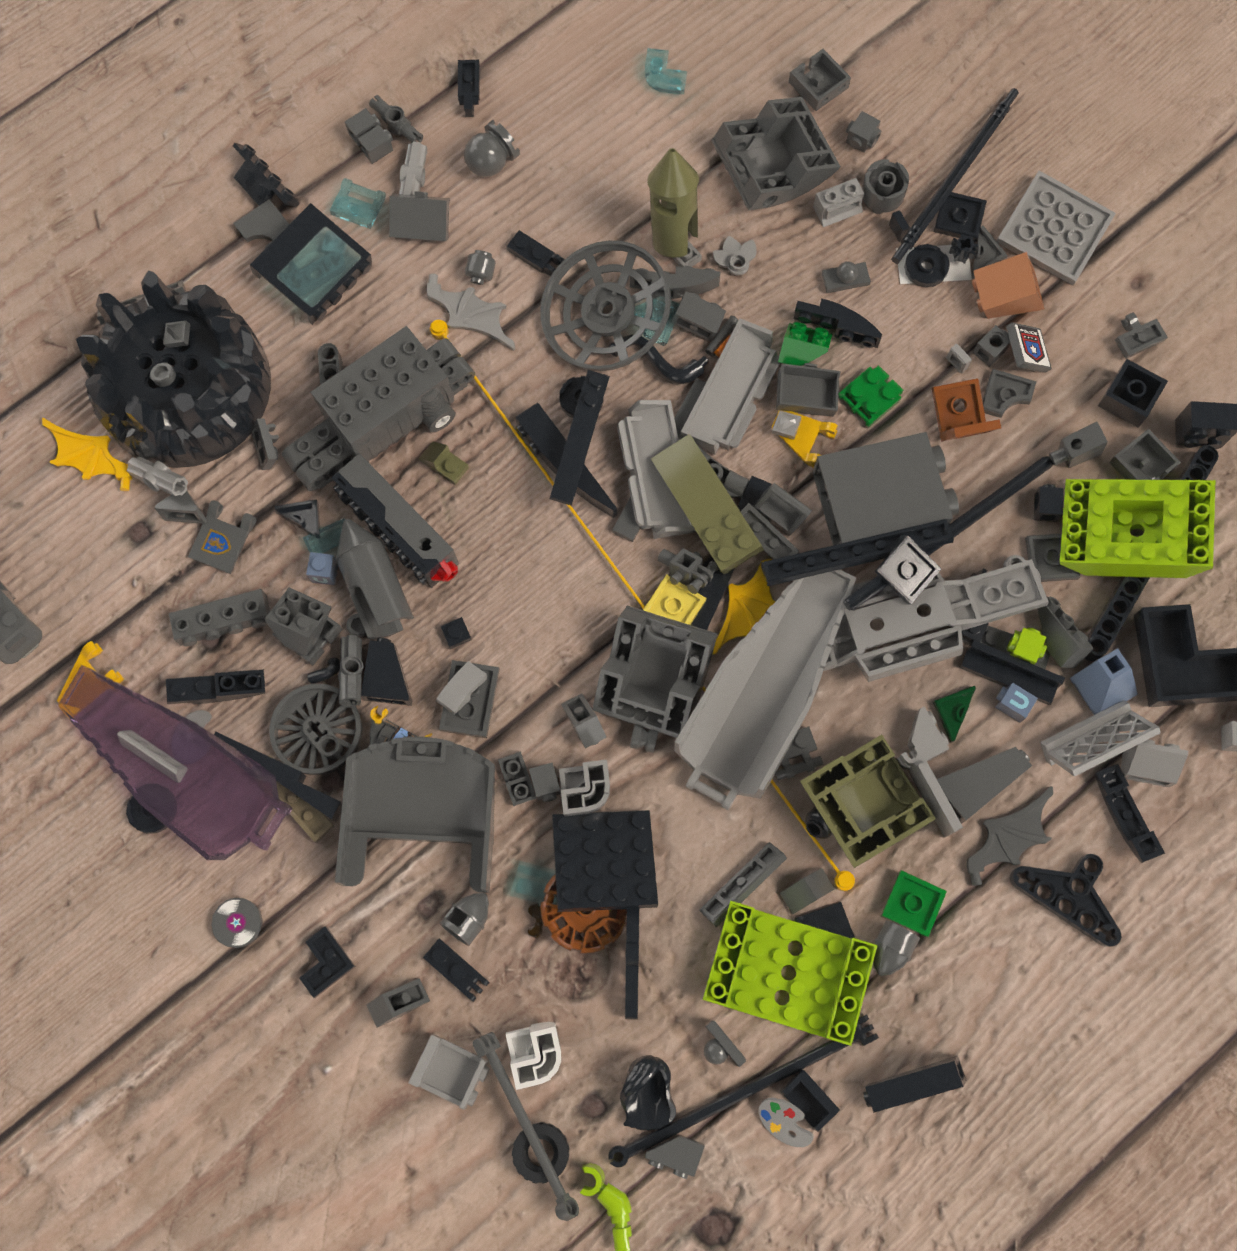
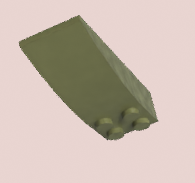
M690 434L651 458L724 575L764 550Z

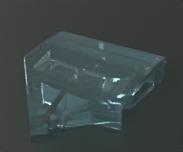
M659 296L653 299L651 321L661 322L665 309V297ZM672 300L667 323L656 342L662 346L668 343L674 326L671 321L679 303ZM646 302L635 306V316L645 317ZM646 329L642 335L651 339L655 331Z

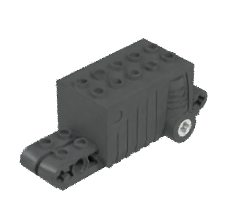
M405 326L311 391L315 402L326 420L288 445L283 450L282 457L290 468L296 472V476L308 491H314L318 488L322 489L333 481L331 477L359 453L369 462L423 423L432 433L448 426L456 415V412L451 407V404L455 401L453 396L468 386V383L474 378L475 372L466 360L461 357V354L449 339H442L426 350L411 330Z

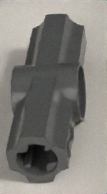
M357 635L341 637L339 704L350 708L361 703L362 639L358 638Z

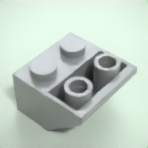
M1148 739L1123 752L1121 770L1127 780L1171 787L1178 782L1188 756V751L1180 749V746L1175 744L1156 745L1155 741Z

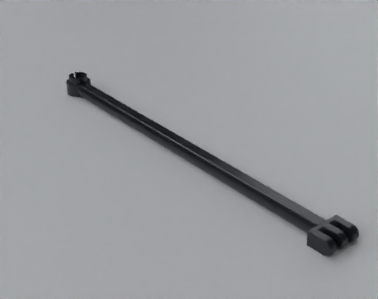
M867 1014L858 1019L852 1044L860 1040L861 1044L865 1046L879 1038L877 1033L867 1037L866 1033L874 1029L872 1024L862 1028L861 1023L869 1020ZM830 1040L689 1112L661 1129L654 1130L625 1146L616 1145L612 1147L608 1154V1160L613 1159L616 1152H621L624 1157L623 1160L620 1162L613 1160L610 1164L617 1168L623 1167L629 1158L850 1045Z

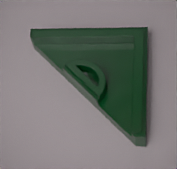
M975 685L933 701V705L950 743L956 740L976 690Z

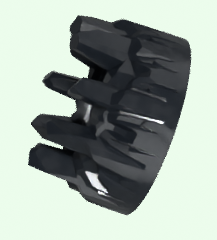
M149 270L141 281L145 296L139 302L131 303L128 308L110 293L99 294L96 307L106 325L102 326V329L99 331V337L97 335H82L76 338V341L82 353L81 366L88 377L85 385L89 401L94 408V414L120 447L136 458L140 456L153 463L160 461L167 467L182 468L202 465L219 459L233 451L248 438L256 419L263 417L271 391V372L269 361L260 341L243 317L234 312L225 298L217 295L207 285H197L187 292H176L173 288L167 287L154 272ZM179 321L190 323L187 346L167 348L163 345L166 323ZM188 347L187 350L181 352L183 348ZM159 363L174 365L175 380L168 386L154 388L156 384L150 377L152 368ZM193 366H197L196 369L190 370ZM184 384L181 388L176 389L178 385Z

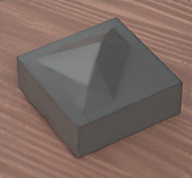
M187 321L166 323L163 345L167 348L187 346L190 323Z

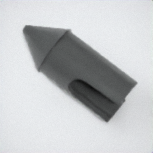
M351 519L344 520L335 563L340 568L367 637L369 639H377L394 635L403 630L400 619L409 620L413 619L414 616L386 552L385 543Z

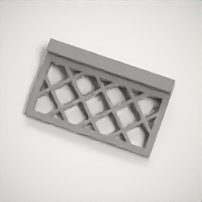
M1123 700L1040 743L1048 764L1051 766L1057 764L1075 777L1161 732L1159 726L1133 712L1130 704ZM1130 731V733H1120V732ZM1099 742H1109L1108 744H1098ZM1077 753H1087L1084 755H1077ZM1082 762L1076 766H1073V763Z

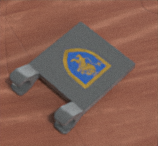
M212 500L208 507L207 522L202 524L188 557L231 574L245 541L257 520L253 515L245 513L240 528L221 521L217 518L222 513L224 507L218 501Z

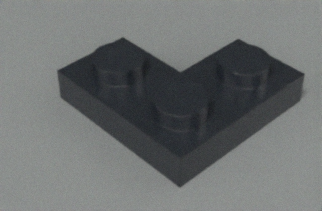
M323 927L305 941L319 962L299 977V979L312 997L316 998L356 967L328 927Z

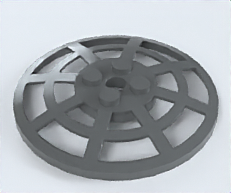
M608 240L582 247L562 261L551 275L543 292L540 307L541 324L548 343L566 362L585 370H615L636 361L657 342L667 323L671 306V291L668 279L656 259L646 250L635 244ZM605 251L628 252L624 266L608 264L598 267L594 254ZM636 256L648 262L657 272L660 279L648 285L642 275L632 269ZM583 259L586 260L590 271L582 275L571 289L559 285L561 279L574 265ZM608 272L621 273L617 283H604L601 274ZM629 276L633 277L642 286L643 290L631 295L625 288ZM593 278L595 287L586 296L577 293L587 281ZM663 288L665 293V309L662 320L658 323L651 321L653 312L652 294ZM555 292L566 298L563 309L564 324L551 327L550 307ZM646 298L647 308L645 317L635 316V304ZM574 301L582 305V317L571 321V307ZM613 305V309L609 314H603L605 306ZM629 324L640 327L631 338L624 342L621 332ZM587 326L593 334L589 341L585 343L577 336L574 331L575 329ZM646 329L655 331L653 337L642 349L628 357L627 347L635 343ZM567 332L573 342L583 349L577 359L570 357L557 343L555 335ZM601 336H613L616 346L607 348L596 347ZM618 352L620 362L602 366L585 364L591 353L612 354Z

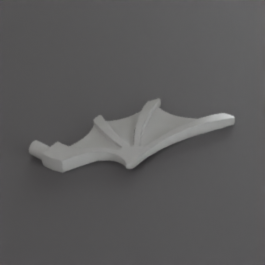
M429 275V282L427 283L428 299L441 305L448 311L450 319L447 326L449 328L479 332L501 342L513 351L515 350L514 341L504 334L500 326V313L503 309H506L507 306L501 302L488 303L479 299L474 293V287H469L462 292L444 291L441 289V284H437L438 275Z

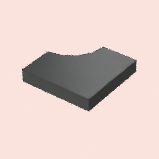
M270 199L233 223L247 243L254 239L273 241L289 225Z
M992 369L982 400L984 413L1002 418L1004 412L1013 405H1029L1037 381Z

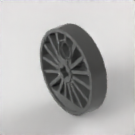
M309 684L291 691L279 702L270 721L269 734L273 750L284 764L304 774L324 775L342 768L346 765L347 757L357 752L362 738V721L357 707L351 708L354 715L335 720L350 707L341 705L330 714L339 699L338 688L326 684ZM325 692L333 694L323 711ZM318 696L315 714L312 700ZM306 705L310 716H308L303 710V708ZM299 712L305 720H302L294 715ZM291 719L301 724V726L283 724ZM356 721V730L336 728ZM315 725L318 727V729L320 730V732L323 734L322 737H319V736L314 732L313 727H314ZM278 730L299 732L278 739ZM335 734L354 735L355 737L352 744L336 737ZM299 740L287 751L282 752L280 745ZM336 742L334 751L326 752L327 744ZM304 746L295 763H291L288 758ZM344 747L348 748L349 750L342 757L341 755L343 754ZM311 749L309 769L302 768L301 765ZM319 750L324 767L315 769L317 752ZM328 759H338V761L330 765Z

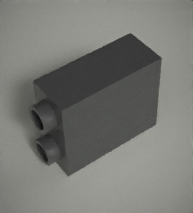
M927 432L817 456L812 474L833 545L947 519L950 524L953 516L959 514V503L954 489H944L940 473H944L946 470L943 450L939 445L931 447Z

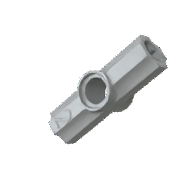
M420 142L408 144L405 165H402L400 169L401 186L399 194L415 195V191H420V188L424 186L427 146Z
M139 456L137 458L132 457L127 462L128 468L126 471L131 476L143 481L156 492L161 489L173 496H182L187 491L188 481L186 478L172 472L160 461L153 463Z

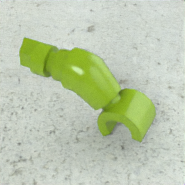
M595 1163L584 1165L582 1167L583 1172L592 1174L596 1179V1185L593 1187L585 1185L580 1194L584 1196L598 1195L597 1200L607 1210V1215L611 1217V1223L615 1224V1227L612 1228L615 1251H630L628 1237L632 1236L631 1225H628L627 1222L630 1221L629 1213L632 1210L627 1195L610 1183L604 1184L605 1174L600 1166Z

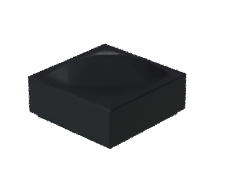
M900 210L892 213L889 226L898 242H901L910 227Z

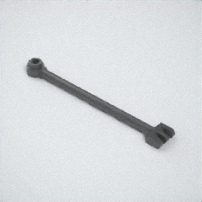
M489 1032L475 1039L473 1047L478 1057L481 1058L486 1055L557 1198L555 1200L557 1203L555 1207L556 1216L564 1221L575 1218L579 1214V1206L576 1200L570 1197L569 1193L565 1192L495 1051L501 1047L496 1035L493 1032Z

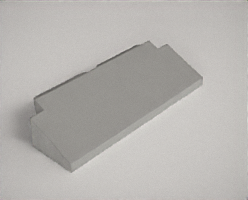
M739 319L681 430V435L685 437L690 434L696 444L714 455L720 446L728 451L730 447L736 448L739 446L756 412V405L753 403L754 399L759 400L764 397L780 365L776 350L770 348L773 343V331Z
M638 400L628 409L629 416H626L617 424L624 464L631 472L628 485L636 523L641 526L642 530L652 528L654 539L694 533L696 530L651 460L652 457L679 441L671 400Z

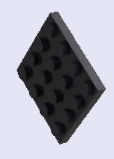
M650 810L596 812L572 816L552 814L557 912L658 907Z

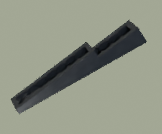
M215 731L213 735L215 739L331 820L337 822L342 811V802L303 784L307 777L304 773Z

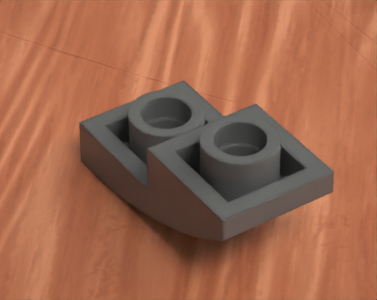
M521 751L498 759L513 806L536 799Z

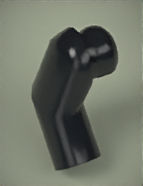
M330 658L327 660L328 667L308 673L310 684L325 681L339 673L340 660L338 658Z

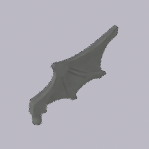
M1052 786L1020 811L983 822L988 833L986 842L980 850L967 858L966 863L972 886L982 885L980 872H984L985 866L996 862L1020 865L1019 858L1026 849L1034 845L1046 844L1052 839V837L1046 836L1041 824L1042 810L1048 799L1053 796Z

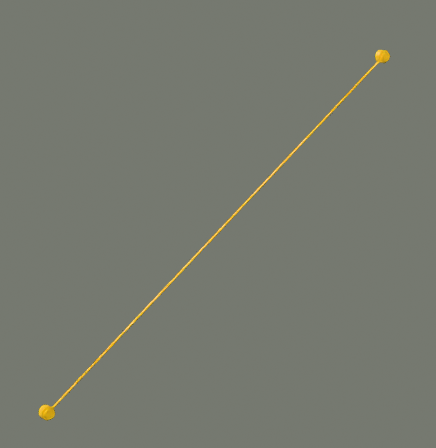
M435 320L430 324V332L433 338L437 340L447 338L449 331L445 321ZM474 376L476 383L553 486L554 482L478 378ZM567 505L573 513V515L582 525L584 530L593 540L595 545L607 559L609 564L618 574L620 579L629 589L631 594L634 596V598L637 600L640 606L644 609L645 605L642 603V601L639 599L637 594L628 584L626 579L623 577V575L614 565L612 560L600 546L598 541L589 531L587 526L575 512L573 507ZM772 779L770 783L809 834L804 821ZM809 834L837 873L834 878L835 887L840 891L850 890L855 884L853 874L849 871L840 872L817 839Z

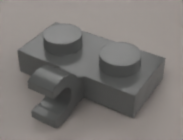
M1133 312L1126 315V319L1121 321L1124 329L1129 332L1118 336L1115 342L1125 359L1164 342L1168 337L1157 318L1144 325H1140L1136 314Z

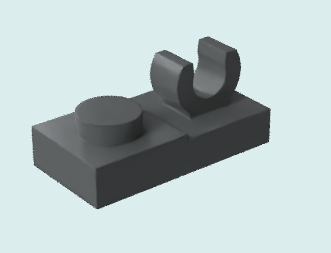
M265 418L256 419L251 428V433L261 469L270 470L278 459V451L273 446V443L277 442L279 435H271L269 433L275 430L276 425H266Z

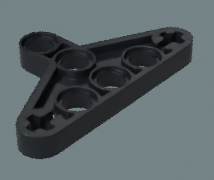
M1088 854L1081 857L1071 873L1028 866H1020L1011 872L1010 881L1015 888L1104 947H1113L1121 941L1122 936L1119 927L1093 887L1103 870V861L1098 855ZM1086 859H1093L1096 862L1097 868L1095 872H1089L1085 869L1084 863ZM1025 872V878L1028 881L1034 882L1035 878H1037L1039 882L1035 883L1030 891L1028 888L1032 885L1028 882L1020 884L1018 882L1020 878L1017 876V873ZM1074 879H1079L1083 882L1084 890L1081 893H1077L1072 889V881ZM1040 885H1045L1049 888L1050 896L1048 899L1039 897L1037 890ZM1062 899H1066L1071 903L1072 909L1068 914L1063 913L1059 909V903ZM1083 914H1088L1092 917L1093 925L1090 928H1085L1081 924L1080 919ZM1098 927L1103 931L1111 930V936L1114 937V939L1106 941V935L1104 933H1102L1101 931H1097L1094 934L1093 932Z
M640 908L627 909L625 1020H638Z

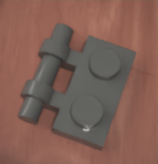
M809 726L798 730L781 762L783 769L777 770L775 773L777 780L784 778L788 780L794 778L795 774L804 771L809 773L815 771L816 767L823 765L821 756L810 757L809 753L816 751L818 748ZM801 756L803 762L791 766L789 760Z

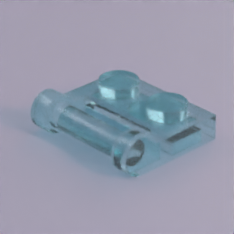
M344 178L341 183V189L330 208V213L333 216L371 229L385 201L386 193L380 190L368 189L352 183L350 179ZM351 191L353 193L373 199L374 202L373 204H370L365 201L348 196V194Z

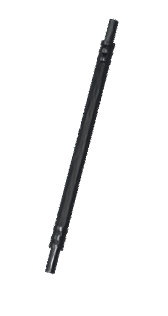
M1012 88L1006 98L999 102L901 240L900 247L891 258L892 262L899 264L906 252L913 248L1009 112L1010 105L1019 94L1017 89Z

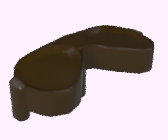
M535 903L527 909L528 913L536 919V923L528 929L527 933L531 937L538 939L543 933V921L540 906L538 903Z

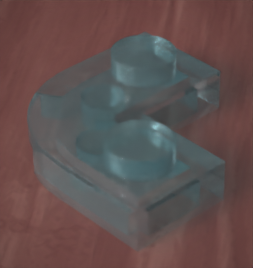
M648 48L645 62V79L648 85L659 92L684 95L687 71L667 69L669 50Z

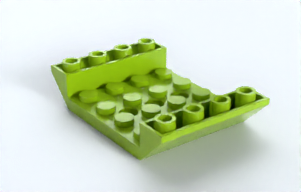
M730 901L703 1000L852 1046L877 945L856 938L844 937ZM792 941H797L802 945V952L797 956L790 954L788 951V945ZM786 965H790L795 969L796 975L792 980H785L782 977L781 971ZM779 990H784L789 995V1001L785 1005H779L775 1001V994Z

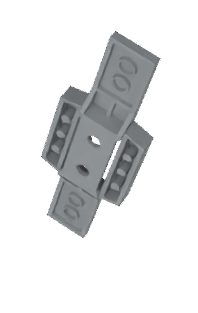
M1032 559L963 580L944 581L940 573H938L915 601L909 605L888 585L855 610L849 611L845 609L824 671L856 662L867 681L870 682L962 655V630L1048 605V599ZM869 581L855 584L853 586L851 594L860 589ZM921 605H927L930 607L931 613L927 617H921L917 613V608ZM874 619H881L884 622V627L879 631H875L870 627V622ZM949 625L952 627L939 632H935L922 637H918L905 642H901L888 647L864 653L865 650L868 648H872L902 638L920 634L936 628H941L943 626Z

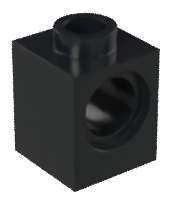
M1051 484L1040 486L1034 494V520L1057 522L1063 515V488H1056L1055 485Z

